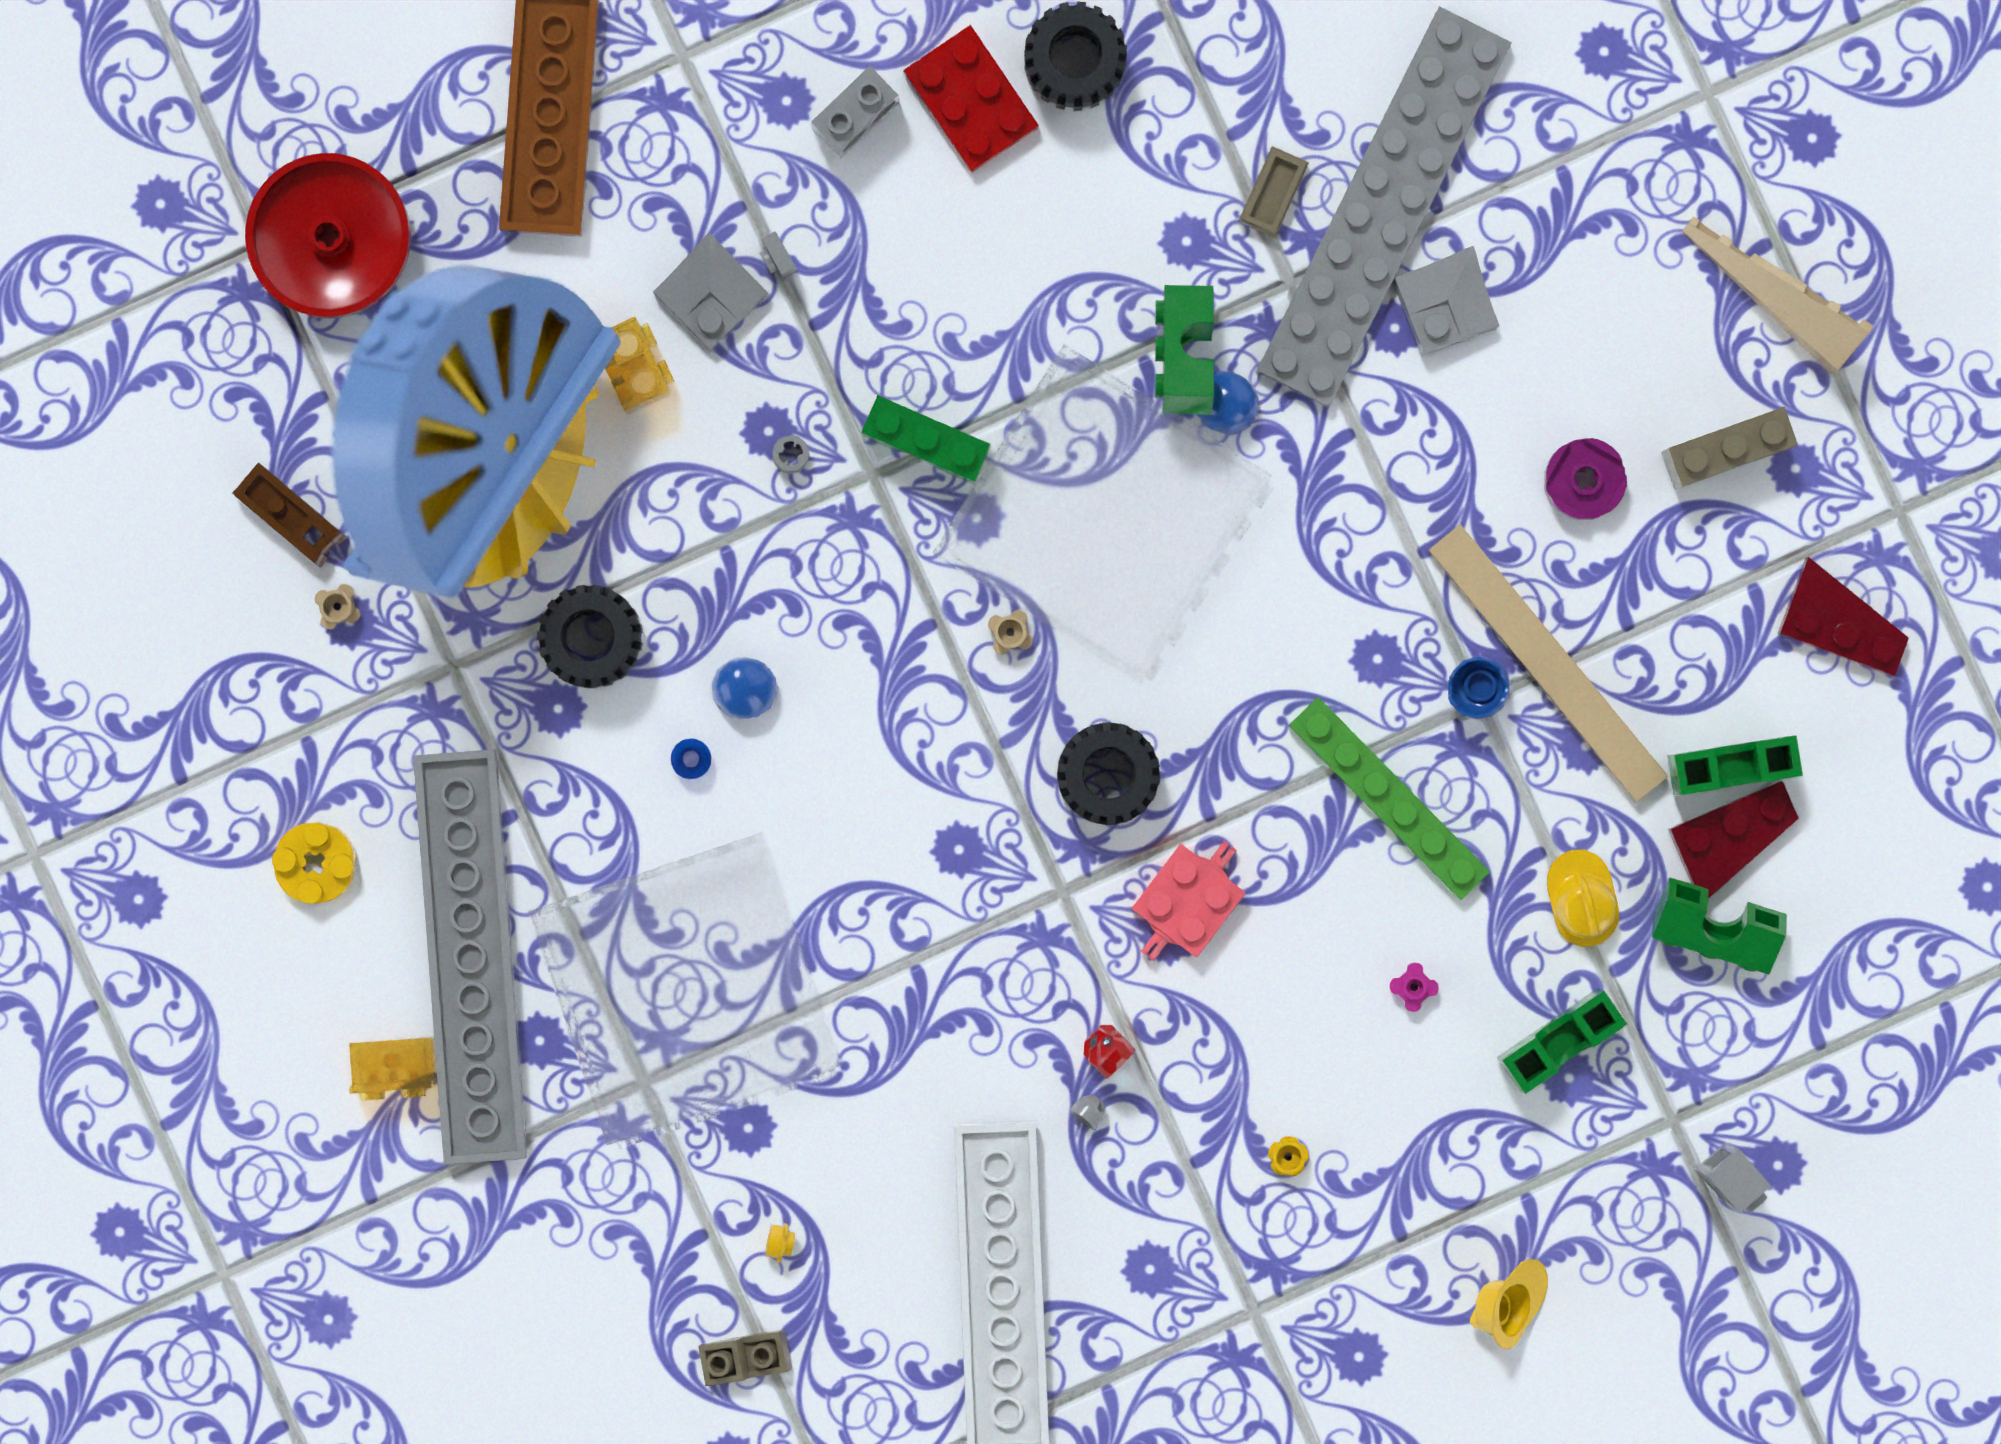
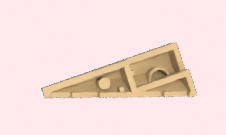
M1693 216L1682 232L1830 375L1842 367L1874 327L1865 320H1862L1860 323L1856 322L1841 311V305L1832 300L1830 302L1826 301L1809 289L1806 284L1754 253L1751 257L1733 245L1732 239L1724 234L1719 236L1702 224L1698 218Z

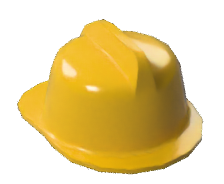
M1584 849L1570 850L1559 855L1548 871L1547 891L1554 920L1560 934L1569 943L1580 947H1592L1605 942L1614 933L1619 921L1617 897L1606 863L1596 854Z
M1529 1258L1521 1262L1507 1279L1491 1281L1485 1284L1479 1291L1476 1307L1470 1318V1324L1474 1328L1492 1335L1495 1343L1502 1349H1511L1516 1346L1524 1330L1535 1317L1545 1300L1548 1288V1274L1545 1266L1539 1260Z

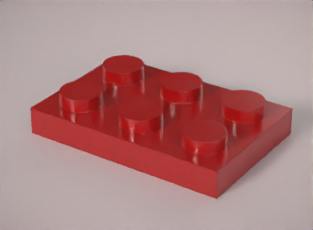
M971 24L903 70V73L971 173L1039 128V124Z

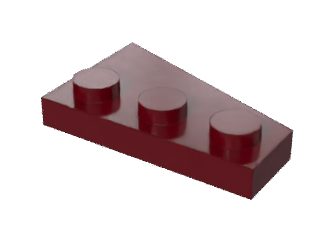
M1810 557L1805 558L1777 634L1886 675L1895 676L1909 637Z

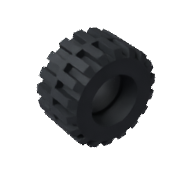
M1077 1V5L1069 6L1068 2L1059 4V8L1055 10L1049 8L1044 12V16L1040 20L1037 18L1033 23L1032 30L1027 35L1025 41L1024 68L1026 76L1029 77L1031 87L1035 92L1038 91L1041 94V99L1046 103L1051 101L1056 104V108L1065 110V107H1071L1073 111H1082L1083 107L1090 106V108H1094L1104 98L1107 100L1113 95L1114 89L1119 86L1126 66L1127 45L1124 43L1122 29H1118L1115 25L1116 20L1111 15L1108 17L1104 15L1102 8L1094 5V8L1086 6V2ZM1069 35H1080L1090 39L1097 46L1100 55L1096 70L1083 78H1069L1060 74L1051 62V51L1058 40Z
M578 585L571 590L566 589L559 593V597L555 600L552 599L547 604L546 612L544 615L541 614L539 619L541 624L539 631H537V640L540 644L538 650L540 656L544 658L547 668L562 681L583 688L596 689L597 687H607L619 679L622 680L628 675L627 672L631 667L636 665L639 651H642L643 642H641L643 629L638 620L637 612L624 597L602 586ZM589 612L604 616L611 623L614 630V643L611 650L606 656L596 661H584L577 658L568 648L566 640L567 630L571 622L577 616Z
M1103 722L1086 727L1069 740L1060 755L1057 769L1060 793L1071 810L1087 821L1102 825H1116L1133 820V818L1142 814L1157 794L1156 791L1160 784V764L1155 754V749L1144 738V735L1121 723ZM1105 749L1116 750L1125 755L1131 763L1133 778L1129 788L1122 795L1115 798H1102L1095 795L1087 787L1084 779V768L1088 759L1096 752Z

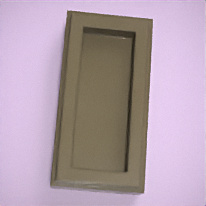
M1272 146L1238 222L1276 238L1309 162Z

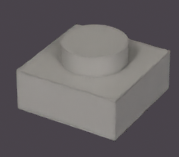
M776 231L761 239L766 249L759 253L771 274L778 270L782 278L785 279L797 272L795 264Z

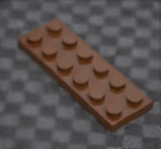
M516 0L499 219L500 231L582 237L599 0Z

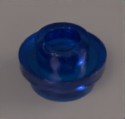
M684 739L677 743L671 752L672 768L683 778H700L711 766L712 756L710 749L704 742L698 739ZM689 751H695L699 756V762L694 767H689L684 762V756Z

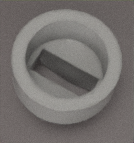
M1084 1095L1075 1102L1069 1111L1084 1125L1092 1130H1096L1105 1117L1106 1106L1096 1095Z

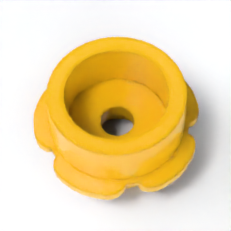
M1292 1136L1282 1137L1279 1142H1274L1268 1151L1272 1170L1281 1176L1285 1174L1291 1177L1299 1175L1304 1170V1163L1309 1158L1306 1146L1300 1144L1298 1139ZM1291 1153L1292 1159L1285 1160L1284 1155Z
M786 1223L783 1226L771 1224L765 1256L777 1258L776 1263H780L783 1256L791 1257L795 1233L788 1231L789 1226Z

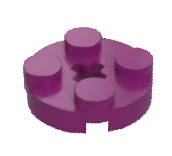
M1594 438L1573 440L1559 447L1550 457L1544 472V492L1549 497L1552 505L1563 515L1576 520H1594L1616 508L1625 494L1627 475H1625L1623 461L1619 453L1604 441ZM1589 468L1593 471L1592 479L1596 481V485L1594 488L1587 486L1584 490H1581L1577 487L1578 480L1575 478V473L1577 471L1583 473Z

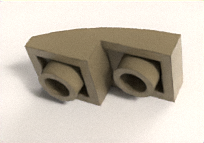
M785 1329L735 1337L698 1346L705 1386L744 1381L751 1377L785 1373L792 1370Z

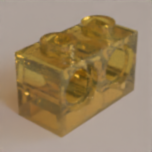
M634 316L610 327L619 338L624 335H632L636 337L638 342L637 349L633 354L622 356L616 351L605 367L624 411L627 414H631L672 395L668 385L675 381L665 359L657 362L651 348L658 345L648 322L640 325L638 319ZM641 372H649L653 374L655 379L653 388L647 393H638L633 388V380Z

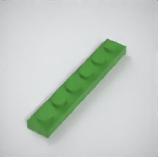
M1316 697L1288 725L1459 900H1462L1490 873L1476 856L1319 697Z

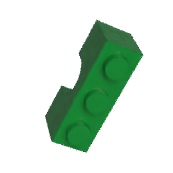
M1164 285L1163 300L1155 301V325H1163V337H1155V362H1163V374H1155V398L1162 399V414L1212 415L1214 359L1193 358L1183 348L1194 341H1212L1214 286Z
M879 395L875 399L861 432L862 437L899 453L903 452L937 467V469L973 485L977 481L991 448L990 443Z
M1797 735L1667 755L1673 795H1687L1738 785L1803 776Z
M1669 877L1653 915L1652 938L1660 940L1663 944L1670 947L1679 946L1698 952L1708 959H1720L1736 964L1746 971H1759L1770 975L1786 938L1787 914L1747 902L1742 915L1738 919L1727 923L1717 922L1706 914L1708 911L1709 889Z
M1597 988L1499 1055L1497 1059L1519 1091L1527 1094L1558 1073V1069L1572 1057L1590 1047H1596L1628 1024L1605 990Z

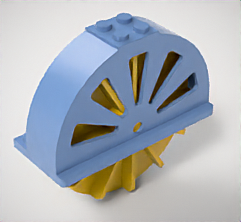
M472 265L438 269L413 281L399 293L392 292L348 357L351 362L342 384L332 434V469L335 494L343 523L354 545L353 551L343 564L351 576L453 598L460 593L463 587L483 586L496 582L506 576L512 578L524 576L528 572L527 561L541 548L551 533L567 534L571 525L563 515V512L571 497L580 465L595 468L596 459L582 456L586 429V403L599 396L598 388L594 384L621 344V340L615 331L610 327L603 326L588 304L575 292L547 278Z

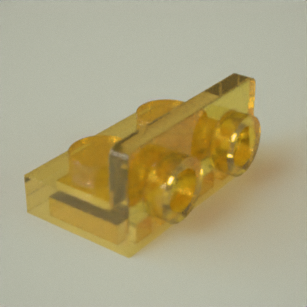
M433 1037L349 1043L352 1084L349 1085V1094L360 1093L361 1101L385 1099V1091L401 1090V1098L426 1096V1088L436 1086Z

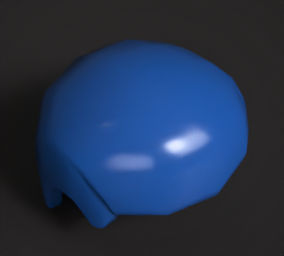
M1220 371L1214 374L1212 415L1197 414V416L1207 428L1227 435H1235L1251 427L1259 414V396L1252 384L1243 376L1234 372Z
M1477 656L1463 660L1449 676L1448 700L1463 716L1476 720L1492 717L1502 710L1508 700L1510 685L1507 672L1493 659Z
M737 657L729 660L717 669L711 683L715 703L725 714L739 719L760 716L771 708L777 695L775 675L765 663L757 659Z

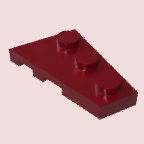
M1778 781L1673 826L1668 831L1691 884L1709 889V899L1796 822L1799 817L1784 782Z

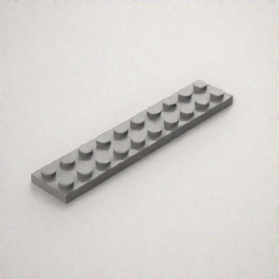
M1440 6L1438 7L1256 370L1257 373L1327 408L1330 407L1512 42Z
M497 749L413 755L444 1165L526 1159L527 1146Z

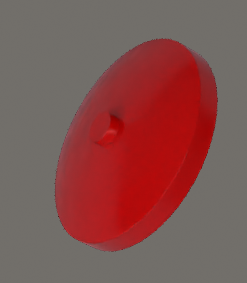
M318 153L300 157L283 165L262 184L248 211L245 225V244L249 262L257 279L275 299L288 308L311 317L342 318L360 313L381 301L396 285L408 261L411 247V227L408 212L401 196L389 180L377 169L364 161L348 155Z

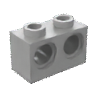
M869 66L811 121L812 129L842 158L900 103L899 95Z
M1726 1142L1695 1168L1725 1205L1738 1213L1743 1212L1745 1209L1750 1213L1758 1208L1767 1199L1765 1192L1772 1187L1739 1148Z

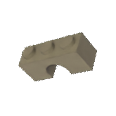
M1784 406L1661 451L1676 490L1739 466L1798 446Z

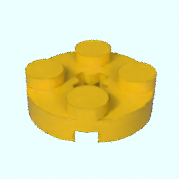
M320 822L305 823L292 828L280 839L272 856L274 875L282 890L293 899L306 904L324 903L338 898L349 888L354 878L356 868L354 846L344 832L328 824ZM311 852L314 856L321 853L324 856L325 860L321 863L324 869L322 873L318 874L315 870L308 872L305 869V865L308 863L305 857L308 853Z

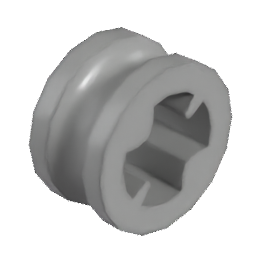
M784 436L774 445L772 452L773 462L784 473H797L808 462V446L798 436ZM792 443L794 444L793 449L798 446L802 450V454L797 456V464L788 465V460L783 463L779 458V455L784 453V445Z

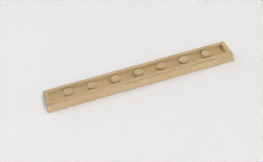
M1461 524L1428 550L1635 802L1641 800L1669 777Z

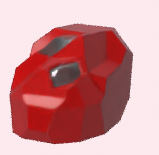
M1100 1025L1085 1039L1083 1055L1108 1079L1134 1054L1136 1049L1113 1025Z

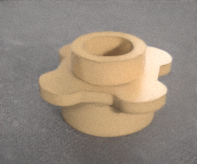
M341 584L336 590L328 592L320 590L316 593L314 601L319 606L322 615L320 622L324 628L334 629L339 623H355L359 620L360 610L354 605L352 598L354 589L350 585ZM335 603L341 604L340 610L336 611L334 609Z
M1015 610L1012 615L1004 617L994 615L989 619L988 627L993 631L995 643L993 644L995 652L1005 655L1010 649L1020 647L1025 650L1032 645L1033 638L1028 634L1025 624L1028 619L1025 612ZM1012 628L1014 635L1008 636L1006 633L1007 629Z

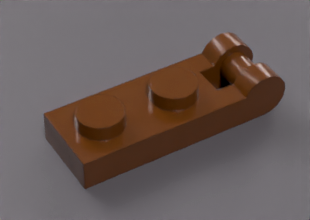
M259 462L232 492L237 499L320 568L329 559L326 555L336 544L340 546L347 538L341 530L329 522ZM315 526L323 535L312 545L305 537Z

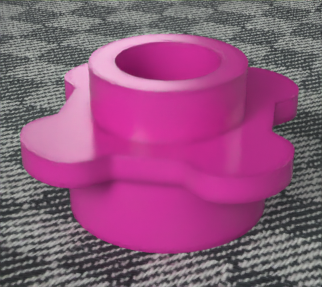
M1413 962L1407 966V971L1399 978H1393L1390 981L1389 988L1393 994H1398L1405 1001V1008L1407 1010L1416 1012L1421 1009L1422 1002L1425 999L1438 993L1439 985L1435 980H1430L1424 974L1421 964ZM1412 983H1416L1418 985V989L1416 991H1412L1410 989Z

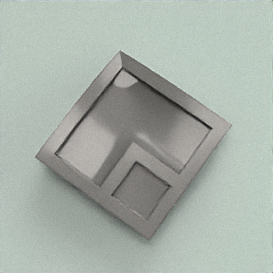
M710 232L653 291V294L710 351L769 294Z
M1474 246L1397 276L1392 281L1421 356L1491 332L1500 326L1484 283Z

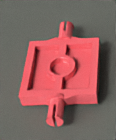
M1223 840V843L1210 860L1197 856L1180 843L1131 908L1146 919L1153 931H1155L1144 948L1140 950L1147 956L1157 943V946L1148 956L1152 961H1155L1168 942L1182 946L1198 958L1245 896L1246 892L1231 882L1223 870L1238 851L1231 846L1223 858H1221L1230 845Z

